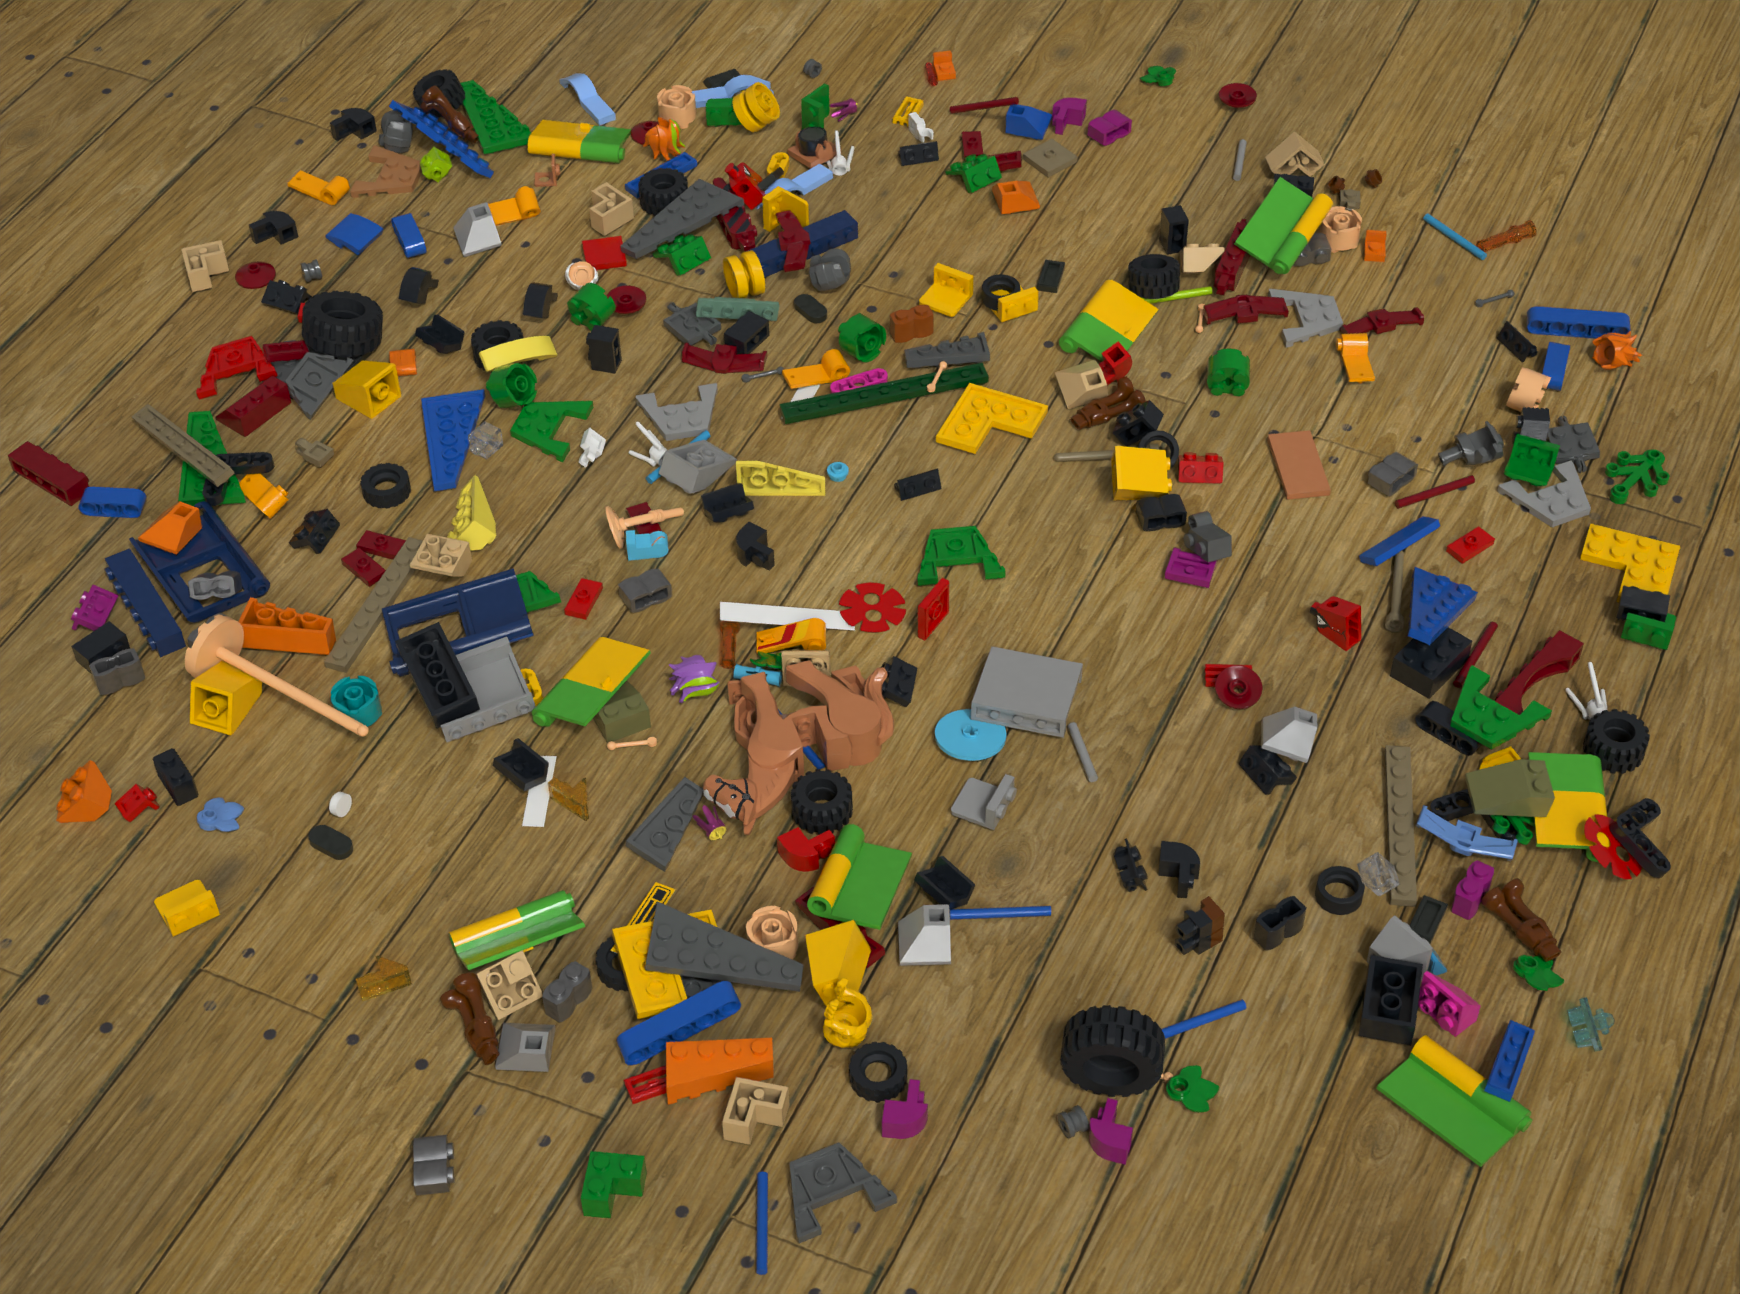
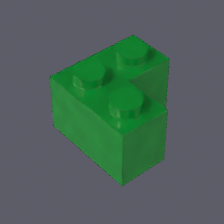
M590 1151L581 1194L583 1215L611 1218L615 1195L643 1197L647 1176L645 1156Z

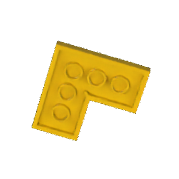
M969 383L937 433L936 442L976 454L992 427L1032 439L1048 413V405Z
M1590 523L1580 560L1625 571L1617 602H1619L1623 586H1635L1642 590L1659 591L1668 595L1680 546Z
M712 909L688 914L717 927ZM654 921L612 929V937L637 1019L657 1015L687 999L680 975L645 970Z

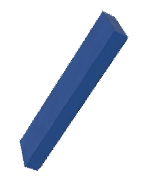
M684 152L654 168V170L658 168H671L684 174L697 166V160ZM644 174L625 184V190L637 199L640 198L638 183Z
M1422 516L1359 555L1361 563L1378 566L1440 527L1439 519Z
M1512 1020L1509 1021L1484 1089L1485 1092L1510 1102L1535 1030Z

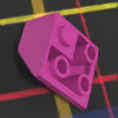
M1428 971L1423 974L1418 1006L1425 1014H1429L1436 1020L1442 1029L1456 1037L1477 1021L1481 1005L1457 986Z

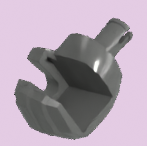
M391 110L382 117L381 128L383 134H379L378 142L387 150L404 153L409 150L411 145L413 124L402 117L403 113Z
M830 249L822 257L820 255L811 257L809 274L811 282L817 290L827 291L835 289L849 280L851 263L848 254L844 250Z
M1486 421L1484 428L1469 435L1465 432L1454 435L1456 446L1438 453L1443 466L1459 458H1462L1467 465H1478L1502 458L1504 456L1502 448L1505 445L1495 427Z

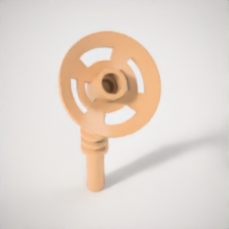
M605 507L608 523L619 549L623 548L624 531L628 530V527L648 522L652 524L663 522L665 519L683 516L684 514L683 508L680 507L664 511L662 509L651 510L648 514L624 519V517L619 518L611 507Z

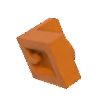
M951 51L933 53V70L937 81L956 79Z
M1366 231L1364 261L1385 262L1386 231Z

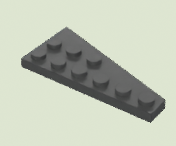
M698 179L620 246L621 251L638 259L657 249V245L665 241L669 243L675 240V236L681 233L685 235L711 222L713 217L729 213V209L735 206L738 208L743 206L744 200L704 180Z
M657 901L645 970L800 992L804 964Z

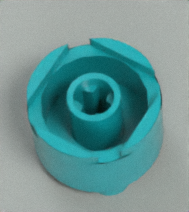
M349 676L339 680L332 687L331 704L333 708L367 727L375 723L382 715L378 689L372 679L366 676L350 679Z

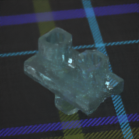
M1587 997L1579 999L1581 1006L1567 1010L1572 1027L1582 1024L1587 1025V1028L1573 1031L1577 1046L1581 1048L1593 1045L1595 1052L1601 1051L1603 1049L1597 1030H1601L1604 1035L1610 1032L1609 1028L1615 1023L1614 1017L1610 1013H1604L1602 1008L1597 1009L1596 1015L1593 1016Z

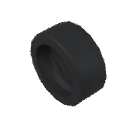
M999 274L990 276L982 284V302L986 307L998 311V299L1008 295L1000 296L991 292L1006 290L1011 292L1008 294L1011 295L1021 291L1020 283L1009 275Z
M1155 430L1147 433L1141 439L1138 448H1146L1154 440L1165 442L1171 451L1170 469L1174 467L1179 456L1177 440L1165 431Z
M1333 866L1323 870L1318 876L1315 897L1317 903L1322 909L1336 915H1347L1356 911L1361 906L1365 885L1363 878L1356 871L1348 867ZM1331 883H1343L1351 887L1355 894L1349 898H1337L1330 895L1325 890V886Z

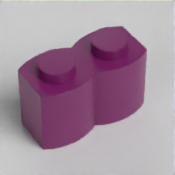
M1111 110L1105 113L1103 117H1097L1090 121L1088 124V136L1103 146H1107L1117 138H1123L1131 132L1132 120L1117 110Z
M1478 860L1469 866L1466 877L1456 887L1451 907L1452 913L1466 920L1476 915L1480 902H1482L1483 897L1490 890L1494 874L1493 867Z

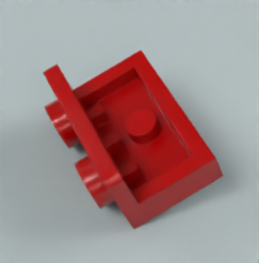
M1185 452L1183 455L1178 456L1179 482H1223L1224 462L1222 456H1218L1217 453H1206L1205 456H1196V453Z

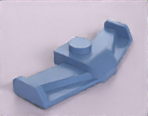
M1423 805L1416 823L1418 828L1422 827L1449 843L1451 850L1466 856L1476 853L1506 858L1507 861H1512L1518 843L1517 839L1511 841L1480 835L1482 828L1458 820L1454 826L1429 811L1425 805Z

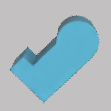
M635 530L626 531L628 561L660 558L667 555L669 550L668 536L665 532L655 531L651 534H635Z

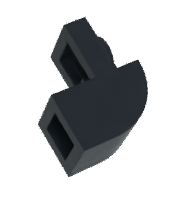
M361 108L342 110L341 117L330 122L332 137L336 141L352 133L362 140L377 132L374 116Z
M282 211L263 213V219L249 224L252 241L255 244L274 237L282 245L298 238L295 221Z
M411 267L402 279L398 299L416 304H426L428 288H438L439 280L432 278L431 271Z
M532 282L529 285L525 295L523 315L549 318L550 302L557 301L558 293L552 292V285Z
M748 522L739 530L736 536L738 560L745 567L753 562L757 566L770 571L775 566L774 550L767 547V530Z
M1161 841L1158 876L1177 877V898H1187L1188 888L1193 889L1194 879L1199 878L1200 858L1196 851L1186 844Z

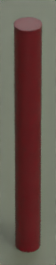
M1018 97L950 106V113L1019 104Z
M1473 475L1395 500V506L1399 509L1474 484L1475 478Z
M1492 621L1488 624L1454 680L1453 685L1455 687L1461 688L1464 684L1470 667L1472 665L1475 666L1498 628L1496 622Z

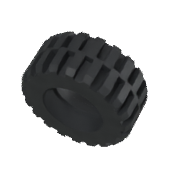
M350 291L322 292L321 295H314L303 306L302 337L311 349L318 350L321 354H329L334 357L341 356V358L364 356L369 352H373L381 343L383 312L377 302L372 301L367 296H362L359 293H350Z
M1103 1005L1101 1008L1096 1006L1089 1007L1087 1011L1081 1010L1072 1016L1065 1025L1060 1064L1070 1081L1075 1085L1079 1084L1083 1090H1091L1094 1094L1098 1095L1107 1094L1108 1097H1115L1116 1095L1128 1097L1134 1093L1138 1095L1145 1090L1151 1089L1161 1078L1164 1063L1165 1036L1159 1025L1153 1022L1151 1017L1146 1014L1144 1016L1141 1015L1140 1011L1134 1009L1132 1011L1127 1010L1123 1006H1118V1008L1111 1007V1005Z

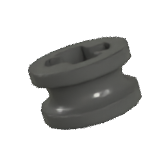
M809 59L805 63L803 71L811 78H816L822 70V65L814 59Z

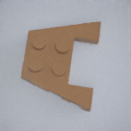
M373 145L368 155L369 162L384 163V166L376 182L355 181L350 192L352 198H357L359 194L368 193L369 196H376L378 192L386 191L388 194L413 192L422 174L421 161Z

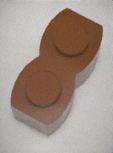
M918 305L910 310H898L890 314V335L895 343L907 342L913 338L927 337L934 333V314L929 305Z

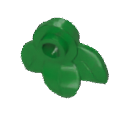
M1151 66L1147 69L1148 74L1140 77V80L1147 83L1158 82L1159 86H1168L1173 83L1176 69L1173 67L1164 69L1161 66Z
M758 651L761 659L754 660L750 658V662L756 666H768L769 668L782 670V652L771 654Z
M1521 955L1513 963L1514 971L1524 978L1530 986L1538 990L1548 991L1549 987H1558L1564 983V979L1551 970L1553 960L1546 962L1540 956Z
M1194 1065L1184 1067L1179 1075L1172 1077L1167 1082L1166 1093L1172 1100L1182 1102L1188 1110L1201 1113L1209 1111L1207 1101L1218 1093L1220 1087L1211 1081L1201 1078V1066Z

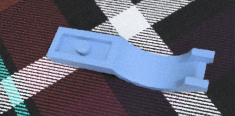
M576 73L559 79L560 84L564 88H567L568 84L574 88L581 107L599 126L616 120L614 111L599 97L587 75Z
M740 75L732 78L723 87L692 91V93L695 94L696 108L706 107L708 99L731 98L735 93L747 89L756 82L764 84L769 89L771 84L769 81L751 75Z
M818 164L792 180L789 178L775 180L765 190V194L780 186L789 192L796 190L805 195L833 179V172ZM763 202L760 203V204H759L758 206H756L755 208H756V209H759V208L763 207Z

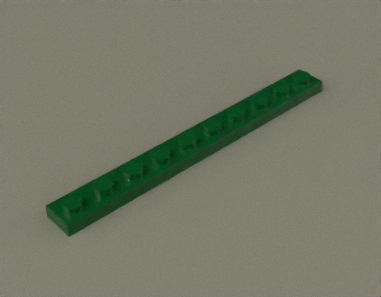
M983 363L942 371L935 385L936 390L934 392H928L927 385L932 383L937 372L779 404L780 412L785 424L959 389L967 387L969 383L975 385L988 383L989 375Z

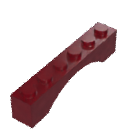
M1559 630L1554 637L1550 636L1546 640L1542 650L1538 649L1529 664L1525 663L1519 675L1511 678L1506 690H1501L1497 694L1495 702L1520 715L1523 712L1522 697L1527 690L1546 677L1569 672L1580 659L1584 643Z

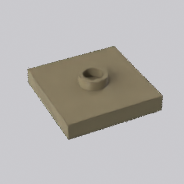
M1053 139L1023 153V160L1047 177L1077 163L1078 158Z

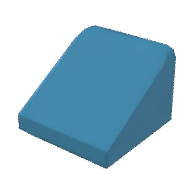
M1433 949L1428 972L1434 975L1446 973L1447 968Z

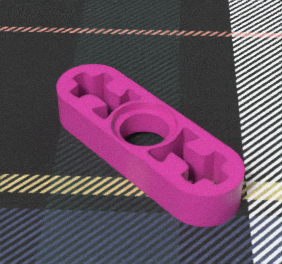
M876 368L834 381L830 385V394L888 382V373L884 369ZM856 383H863L864 385H863V386H855L854 384H856Z

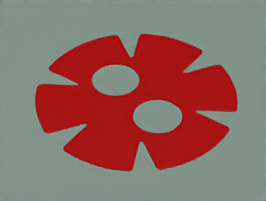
M874 582L861 583L856 585L860 595L850 589L842 595L839 605L852 608L842 610L840 614L851 626H855L863 620L860 628L861 631L883 632L890 630L886 620L894 625H898L904 619L906 609L893 606L905 604V600L893 588L882 594L885 584ZM868 593H874L879 596L880 601L877 604L870 605L864 601V596ZM877 610L881 613L882 617L878 621H870L865 616L866 612Z
M1597 814L1595 818L1599 824L1598 826L1589 817L1584 827L1585 838L1597 844L1589 846L1598 862L1604 868L1611 862L1612 873L1619 878L1632 879L1627 867L1637 877L1641 872L1642 866L1629 852V861L1627 862L1620 859L1617 855L1616 848L1618 846L1624 848V846L1610 831V824L1614 820ZM1598 832L1604 833L1609 838L1610 847H1605L1599 842L1597 838Z

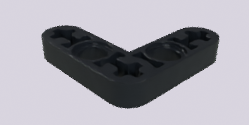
M268 452L215 455L232 468L235 473L233 475L263 474L272 471L275 467L273 457ZM241 462H247L244 465L238 466ZM206 478L202 491L205 502H208L211 506L221 504L225 499L229 479L217 487Z
M1468 788L1434 799L1430 804L1429 811L1446 821L1474 813ZM1456 801H1466L1468 803V806L1461 807L1456 803ZM1481 814L1497 838L1511 841L1516 839L1518 832L1507 816L1502 815L1503 818L1509 821L1510 826L1505 834H1499L1492 827L1495 822L1492 817Z
M1645 798L1619 815L1610 824V831L1652 877L1662 878L1671 869L1670 862L1641 831L1661 814V810L1654 800Z

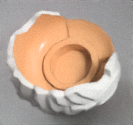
M579 261L567 267L565 278L572 288L579 290L586 283L596 284L598 272L589 263Z

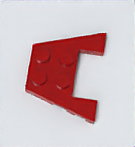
M248 336L211 348L205 365L207 370L201 376V387L197 388L196 394L199 400L217 395L216 380L229 378L241 372H249L256 368L259 381L267 380L271 376L277 377L278 374L274 366L267 362L262 349L254 338Z

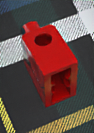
M744 162L737 166L734 163L728 164L725 172L728 174L731 189L738 197L743 198L744 203L751 210L762 203L763 197L766 195L765 190H761L757 186L763 181L762 177Z
M1332 596L1322 604L1315 602L1311 606L1310 613L1317 617L1319 633L1334 644L1348 651L1362 640L1360 605Z

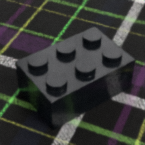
M1449 627L1430 645L1413 638L1393 657L1390 677L1430 699L1465 664L1470 654L1472 640Z
M1370 955L1358 1036L1411 1046L1416 1027L1423 964Z

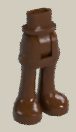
M437 86L430 87L423 94L421 110L429 112L435 109L444 117L448 127L457 136L463 138L464 141L469 140L473 145L478 141L479 135L474 131L473 125L460 111L458 112L452 107Z
M1124 376L1118 380L1116 392L1100 399L1091 400L1082 409L1077 410L1076 415L1070 417V420L1078 430L1084 427L1089 429L1091 426H1099L1109 422L1111 418L1120 415L1124 411L1132 410L1138 403L1143 404L1146 402V399L1140 390L1134 391L1131 380ZM1120 403L1114 407L1108 408L1109 406Z
M1519 878L1511 880L1502 890L1496 887L1487 892L1481 902L1484 907L1506 922L1516 933V938L1532 950L1536 956L1540 955L1547 962L1562 953L1557 947V940L1553 938L1552 932L1546 925L1545 920L1535 915L1521 899L1525 887ZM1509 907L1524 921V923L1521 922L1514 915V913L1509 909Z
M464 973L454 979L455 989L442 994L440 1001L444 1008L460 1012L465 1027V1039H467L469 1045L475 1051L476 1056L482 1058L485 1065H490L499 1056L497 1049L499 1042L496 1038V1029L492 1018L485 1011L481 985L476 974Z

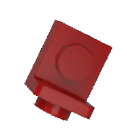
M135 784L115 802L124 819L129 822L133 821L148 806L155 810L160 807L155 800L157 795L149 787L144 789L138 784Z

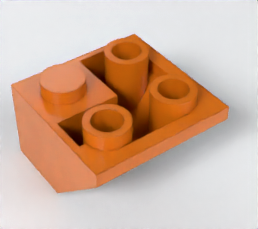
M1029 181L997 183L992 187V192L1001 214L1040 209V204Z
M178 502L164 511L138 537V540L177 555L202 529L199 508Z
M88 761L83 767L80 766L73 776L63 781L60 788L62 792L61 799L56 807V810H58L56 821L60 823L96 821L108 811L112 790L95 762Z

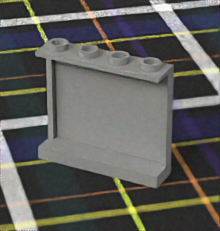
M507 637L456 655L477 697L480 710L441 725V729L446 742H450L506 720L527 714L536 707Z
M991 646L972 700L971 720L1064 738L1068 714L1078 683L1082 681L1083 664Z

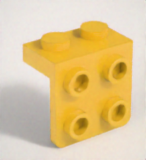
M777 186L763 197V223L765 230L770 232L776 228L779 223L776 220L775 214L788 210L796 215L802 227L809 225V205L806 200L780 186Z
M937 263L934 267V283L919 299V305H929L933 311L954 317L973 295L974 276Z
M1021 287L1020 292L999 298L998 311H992L1001 322L1037 311L1039 291L1035 287L1023 290ZM997 290L991 293L1002 296L1008 295L1011 292Z
M194 880L154 900L158 912L173 937L220 915L211 890L207 891L200 880Z

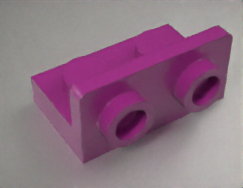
M92 585L89 592L84 591L79 601L82 604L81 608L76 607L70 619L74 621L72 629L76 631L80 624L95 631L104 625L119 595Z

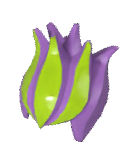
M694 655L689 658L681 657L683 662L669 664L675 671L672 673L674 676L669 678V680L676 681L670 689L671 695H674L678 690H682L679 699L680 703L685 702L690 697L709 695L720 684L712 676L716 662L705 663L701 655Z

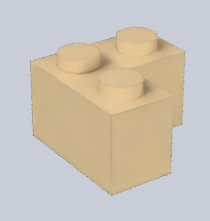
M1295 131L1265 157L1274 174L1291 175L1299 168L1311 177L1325 165L1319 151Z
M607 182L591 191L593 207L589 208L591 227L602 235L609 234L634 218L632 199Z
M221 240L181 249L192 292L212 288L209 275L229 271Z
M736 1077L722 1121L724 1140L750 1145L757 1122L783 1127L790 1105L788 1087Z

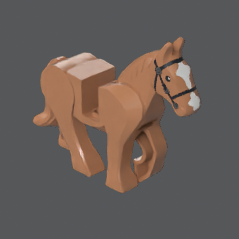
M810 660L786 666V682L797 690L815 696L823 706H811L780 715L776 701L770 692L765 672L742 677L741 693L743 696L735 705L734 725L736 741L747 750L749 761L748 778L728 780L717 775H711L704 781V796L710 802L717 805L730 818L742 821L744 824V834L750 835L755 820L772 809L785 796L792 783L798 781V777L804 776L803 747L816 744L826 769L831 771L849 768V765H865L875 760L880 754L882 744L892 736L894 731V718L882 695V684L887 678L886 669L882 667L877 668L865 680L856 665L831 671V677L819 671Z

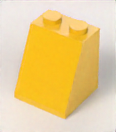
M362 360L332 383L337 400L370 419H373L401 397L396 365L393 363Z
M1115 446L1111 456L1113 501L1140 500L1145 497L1159 498L1172 491L1171 478H1167V470H1170V457H1166V450Z
M220 661L191 681L190 724L227 735L234 734L262 694V682L231 664Z
M851 920L805 935L813 986L824 1004L827 1006L829 1001L836 999L834 988L837 981H840L841 978L848 979V988L859 992L871 949L856 922ZM838 1000L839 1005L837 1009L843 1007L844 1005L852 1003L844 1000Z

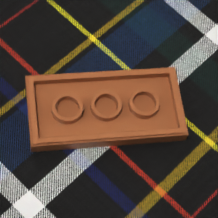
M1311 431L1268 434L1267 441L1286 499L1329 496L1331 489Z

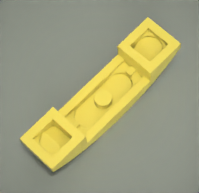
M535 336L488 348L479 352V356L486 372H491L503 365L537 358L539 361L557 356L550 336Z

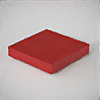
M622 236L582 241L585 262L589 263L596 270L627 266L625 253L621 251L620 247L623 244Z
M941 578L918 605V638L924 641L949 613V580Z

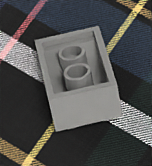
M701 440L666 450L659 474L665 477L668 482L682 487L683 491L693 494L705 490L732 467L737 459L708 441Z

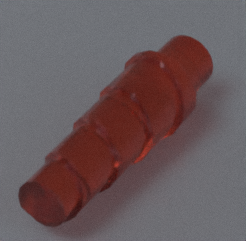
M928 62L925 64L927 80L932 86H936L938 84V76L931 63Z

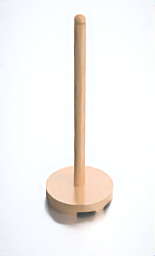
M218 614L214 616V620L209 624L204 622L198 628V636L192 648L188 647L186 650L185 669L194 678L220 661H224L361 737L366 736L369 732L366 725L239 656L243 646L244 631L242 625L231 617Z

